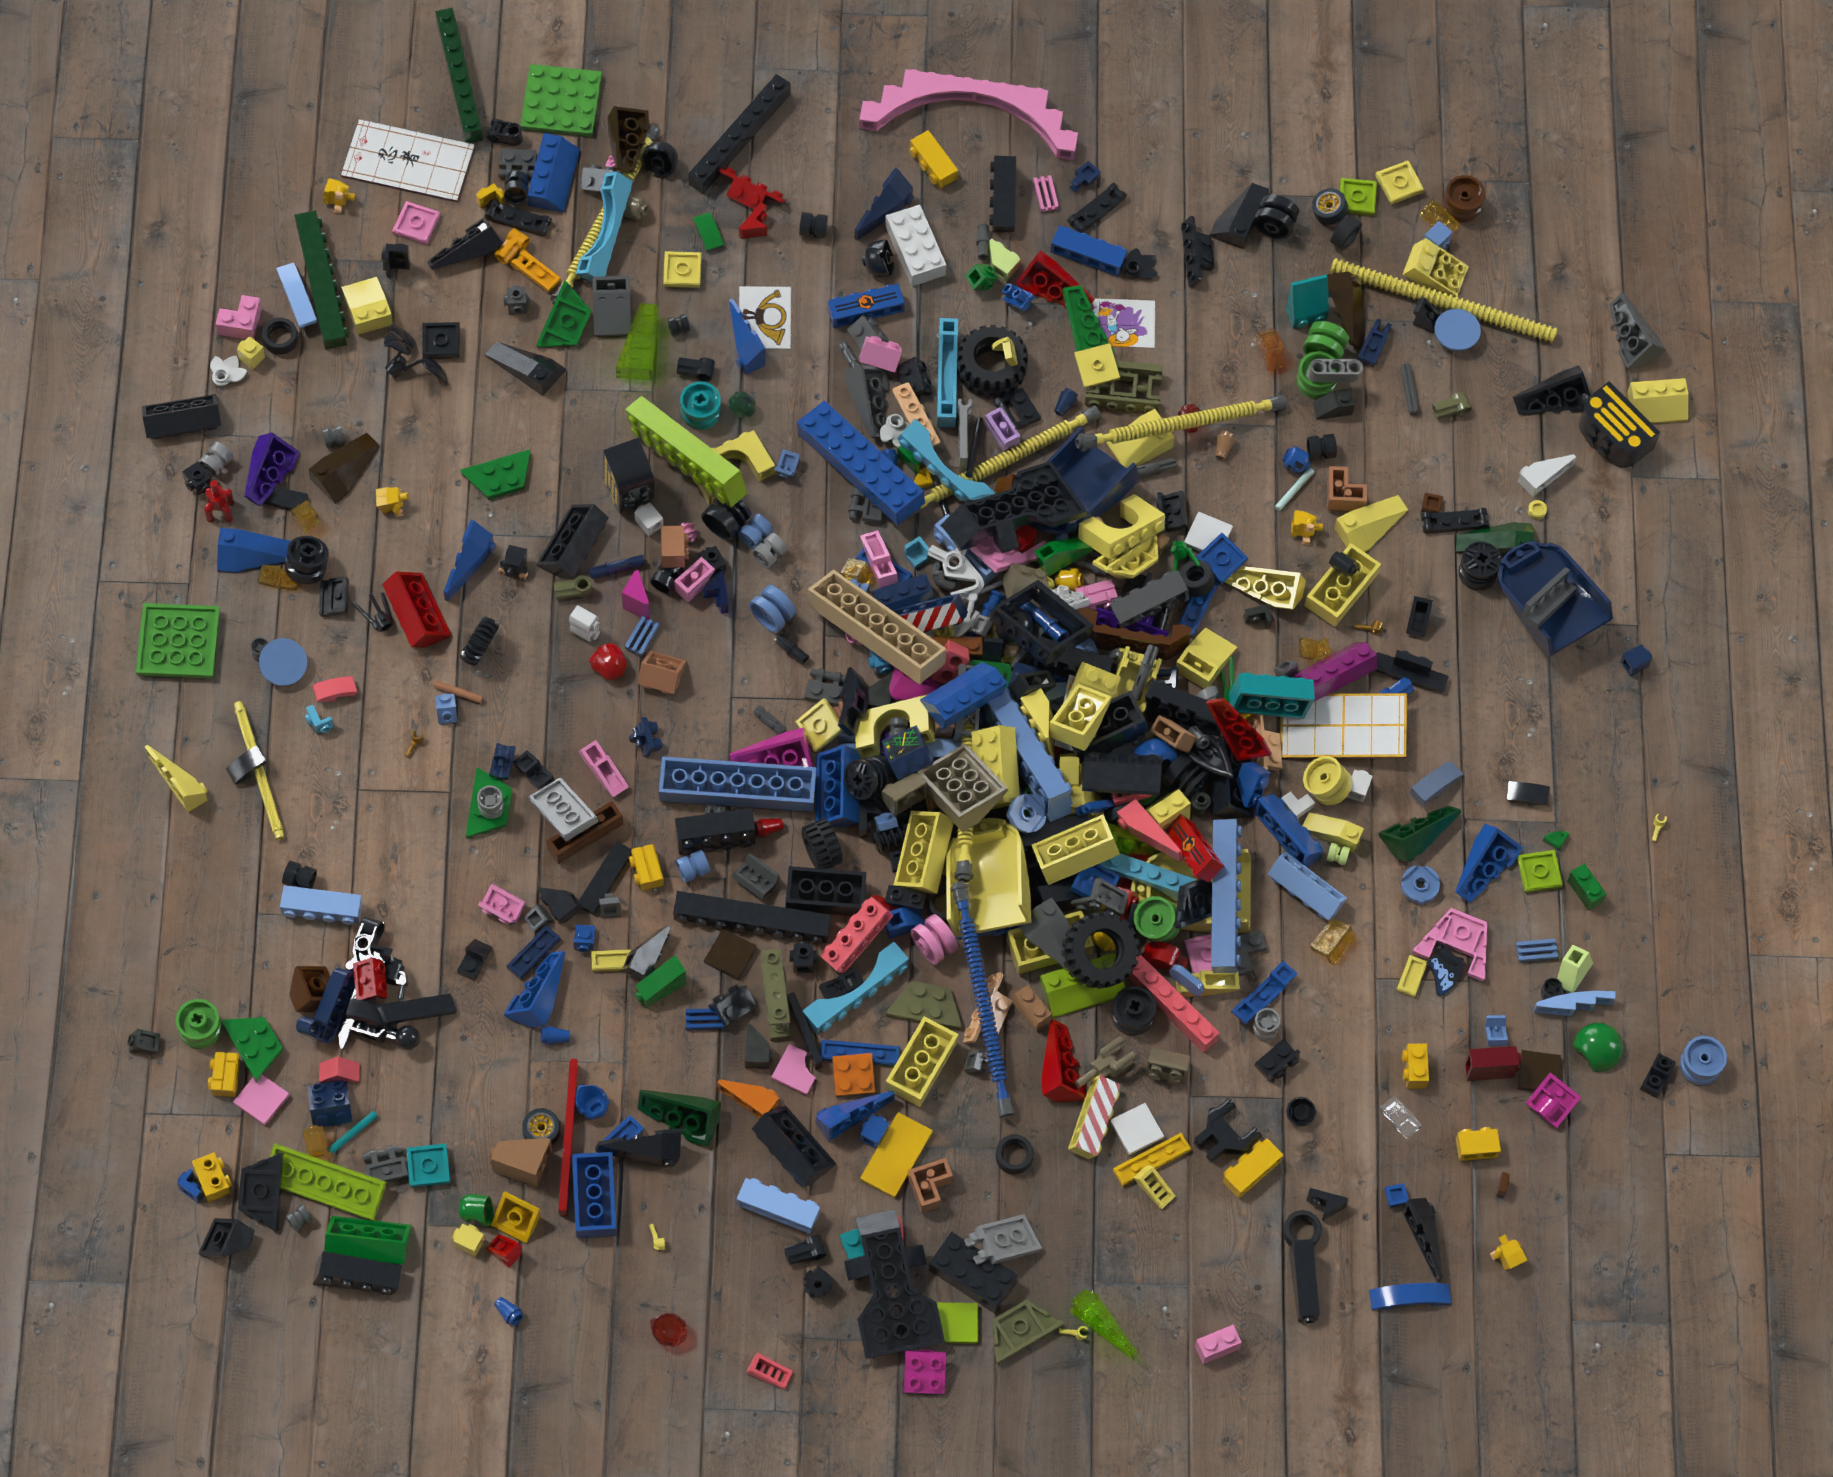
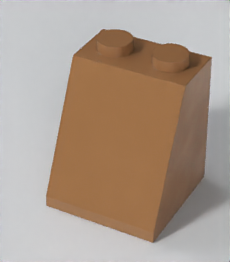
M539 1138L498 1141L496 1147L493 1146L489 1154L493 1172L537 1188L552 1154L551 1140Z

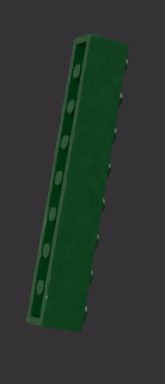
M453 8L435 11L436 23L464 142L483 141L481 124Z
M316 210L294 214L325 350L346 346V338H349L347 327H343L342 322H345L344 312L339 311L338 307L342 306L340 295L335 294V290H338L336 279L332 280L331 277L334 274L332 263L328 264L327 260L331 259L329 248L324 247V243H327L325 232L321 233L320 230L323 227L321 216L317 217Z

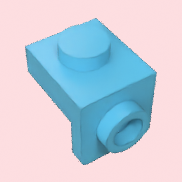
M313 705L306 707L307 715H305V719L309 726H313L316 734L326 733L334 727L331 716L320 720Z

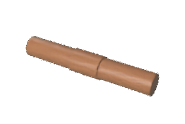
M439 681L435 682L434 688L479 704L483 701V696Z

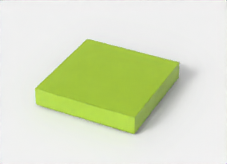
M1340 179L1339 191L1344 194L1347 201L1348 214L1374 216L1377 181Z
M1555 850L1522 854L1516 858L1524 893L1563 887Z
M937 1302L945 1339L943 1344H977L978 1303Z

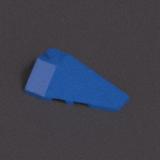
M732 298L729 300V310L737 355L736 364L739 369H743L746 375L765 366V347L756 331L751 330L749 321L744 320L742 311Z
M470 520L462 539V552L456 555V569L451 570L444 589V599L446 601L451 599L487 560L489 553H493L496 543L494 542L493 534L474 520Z
M220 528L217 572L240 573L246 569H259L260 566L283 564L287 557V547L291 541L240 529Z
M1484 824L1473 843L1455 893L1469 903L1487 888L1488 883L1493 879H1497L1506 867L1509 868L1515 862L1523 847L1497 827Z
M564 951L548 954L535 970L537 975L530 981H526L523 985L525 987L524 991L519 996L515 995L503 1014L505 1017L531 1028L544 1026L549 1021L564 962Z
M889 1091L835 1105L829 1109L824 1108L817 1113L815 1123L829 1142L895 1100V1093Z

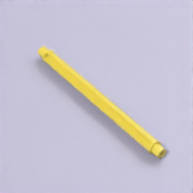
M241 701L234 703L235 714L237 715L247 750H250L256 746V742L246 714V708ZM261 766L254 770L272 827V833L275 835L276 840H282L284 838V829L277 813L264 768Z

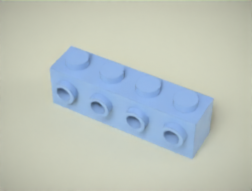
M949 514L934 525L935 540L939 544H943L948 552L955 551L956 545L942 527V523L950 516ZM970 549L967 550L965 557L981 575L984 585L999 574V572L995 573Z
M1287 852L1277 858L1268 872V875L1272 877L1275 883L1284 886L1291 895L1300 898L1304 905L1313 908L1323 919L1330 920L1335 917L1347 897Z
M284 886L280 910L281 914L289 918L299 916L307 920L323 919V921L329 923L340 921L346 925H353L354 923L359 924L363 900L362 896L357 894Z
M745 1178L736 1199L737 1206L811 1234L820 1214V1207L817 1206L816 1202L801 1200L796 1194L783 1193L779 1188L772 1185L769 1187L765 1186L761 1181L751 1178V1180Z

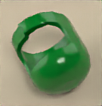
M466 1194L462 1197L458 1210L460 1218L468 1223L474 1219L479 1221L482 1226H490L494 1213L491 1197L479 1194ZM484 1209H485L486 1212H487V1218H486V1220H485V1216H484Z

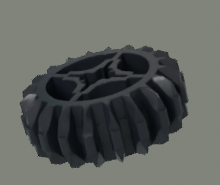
M483 617L461 652L460 659L468 665H477L499 629V624L492 618Z

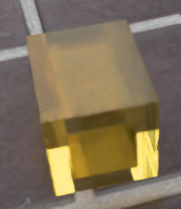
M307 500L291 510L293 521L304 534L320 524L318 513Z
M313 1125L303 1130L307 1154L314 1157L328 1155L323 1126Z

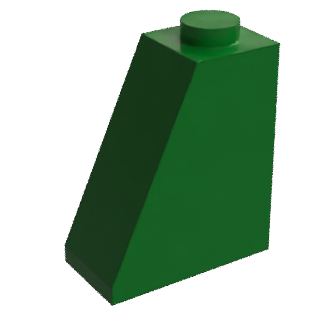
M676 955L635 985L636 993L634 995L640 1004L643 1003L647 1008L686 986V970Z

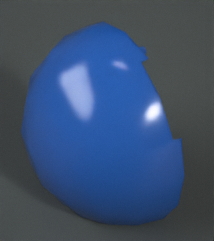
M1149 738L1142 741L1133 752L1138 755L1155 754L1163 756L1162 763L1167 764L1168 767L1179 756L1173 746L1157 738Z

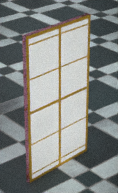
M1407 693L1328 694L1313 702L1304 719L1281 717L1280 743L1282 759H1317L1321 756H1330L1335 759L1406 758Z

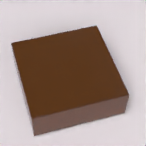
M1425 493L1421 512L1439 513L1443 496Z
M1502 1172L1496 1197H1505L1509 1183V1173Z

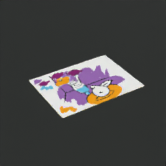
M1094 298L1091 309L1094 315L1097 316L1102 331L1105 332L1108 338L1107 341L1111 346L1155 348V301Z

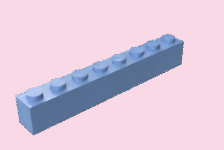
M1237 819L1213 820V851L1224 865L1212 879L1211 968L1213 973H1237V966L1241 964L1240 954H1237V948L1241 947V938L1237 936V929H1241V918L1238 917V911H1241V899H1238V892H1241V881H1238V874H1241L1242 867L1241 862H1238V856L1242 855V846L1238 844V838H1242V827L1238 826Z

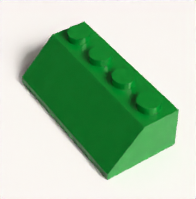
M332 1216L325 1233L324 1251L396 1265L404 1264L408 1253L412 1225Z

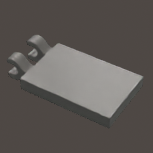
M958 399L959 475L967 469V420L971 417V399L968 400V405H962L961 399Z
M1025 1214L977 1226L974 1230L975 1232L969 1234L970 1238L964 1239L967 1247L981 1242L984 1248L978 1251L979 1255L973 1257L976 1264H981L986 1260L996 1264L1037 1253L1042 1249Z

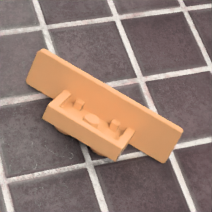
M907 382L893 388L892 392L909 424L914 419H917L929 431L933 447L939 445L940 440L934 430L933 423L926 416L925 408L918 401L910 384Z
M1255 714L1249 719V724L1265 739L1272 754L1271 756L1253 758L1251 762L1257 763L1266 770L1279 771L1283 769L1280 733L1264 730L1263 715Z
M1001 972L990 975L986 981L988 983L986 987L989 988L987 992H990L988 997H991L989 1002H992V1006L989 1007H993L992 1012H994L993 1016L995 1017L994 1021L996 1022L995 1026L997 1027L996 1031L998 1034L1012 1003L1011 999L997 991L1004 976ZM978 1008L973 1012L970 1026L964 1033L963 1043L965 1044L975 1043L981 1031L980 1025L982 1023L979 1020L982 1018L978 1017L981 1014L977 1012Z

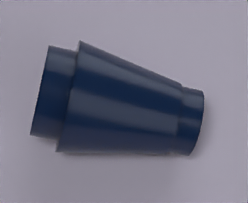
M1065 388L1064 391L1062 390L1054 412L1063 417L1076 403L1078 394L1069 388Z

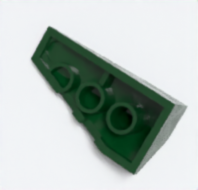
M1511 522L1457 534L1456 553L1463 554L1470 544L1484 541L1494 545L1500 552L1501 557H1504L1514 547L1534 541L1532 523Z
M1446 806L1427 813L1425 818L1414 817L1410 819L1408 824L1402 826L1400 823L1394 824L1378 834L1394 857L1404 861H1412L1416 856L1422 854L1462 812L1461 809Z
M640 1090L638 1109L656 1121L660 1120L670 1126L669 1129L681 1128V1134L685 1136L686 1140L709 1146L720 1120L721 1102L704 1097Z

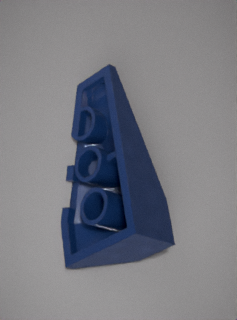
M895 168L883 183L882 187L884 188L879 197L875 196L873 199L871 211L867 210L854 229V239L859 240L884 223L886 215L903 210L906 205H910L913 201V187L899 169Z

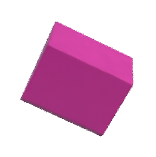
M639 570L633 573L622 591L623 609L639 617L645 616L649 620V602Z

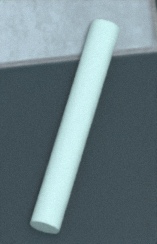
M1308 468L1275 505L1277 511L1280 512L1314 474L1312 468Z

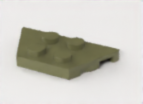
M911 981L887 1010L886 1014L888 1017L921 1022L925 1016L944 1027L961 1030L962 1025L949 987Z
M1027 1299L992 1319L997 1365L1061 1328L1064 1323L1060 1319L1057 1320L1050 1316L1045 1310L1037 1308L1035 1304Z

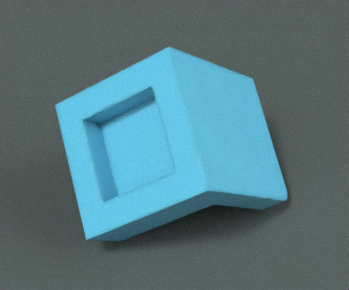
M920 536L904 546V556L914 569L930 560V556L927 555L929 547Z

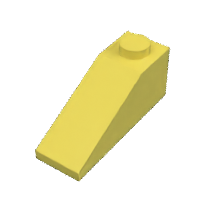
M1310 812L1303 824L1310 834L1327 842L1335 843L1339 847H1350L1349 851L1352 853L1355 852L1364 828L1349 821Z

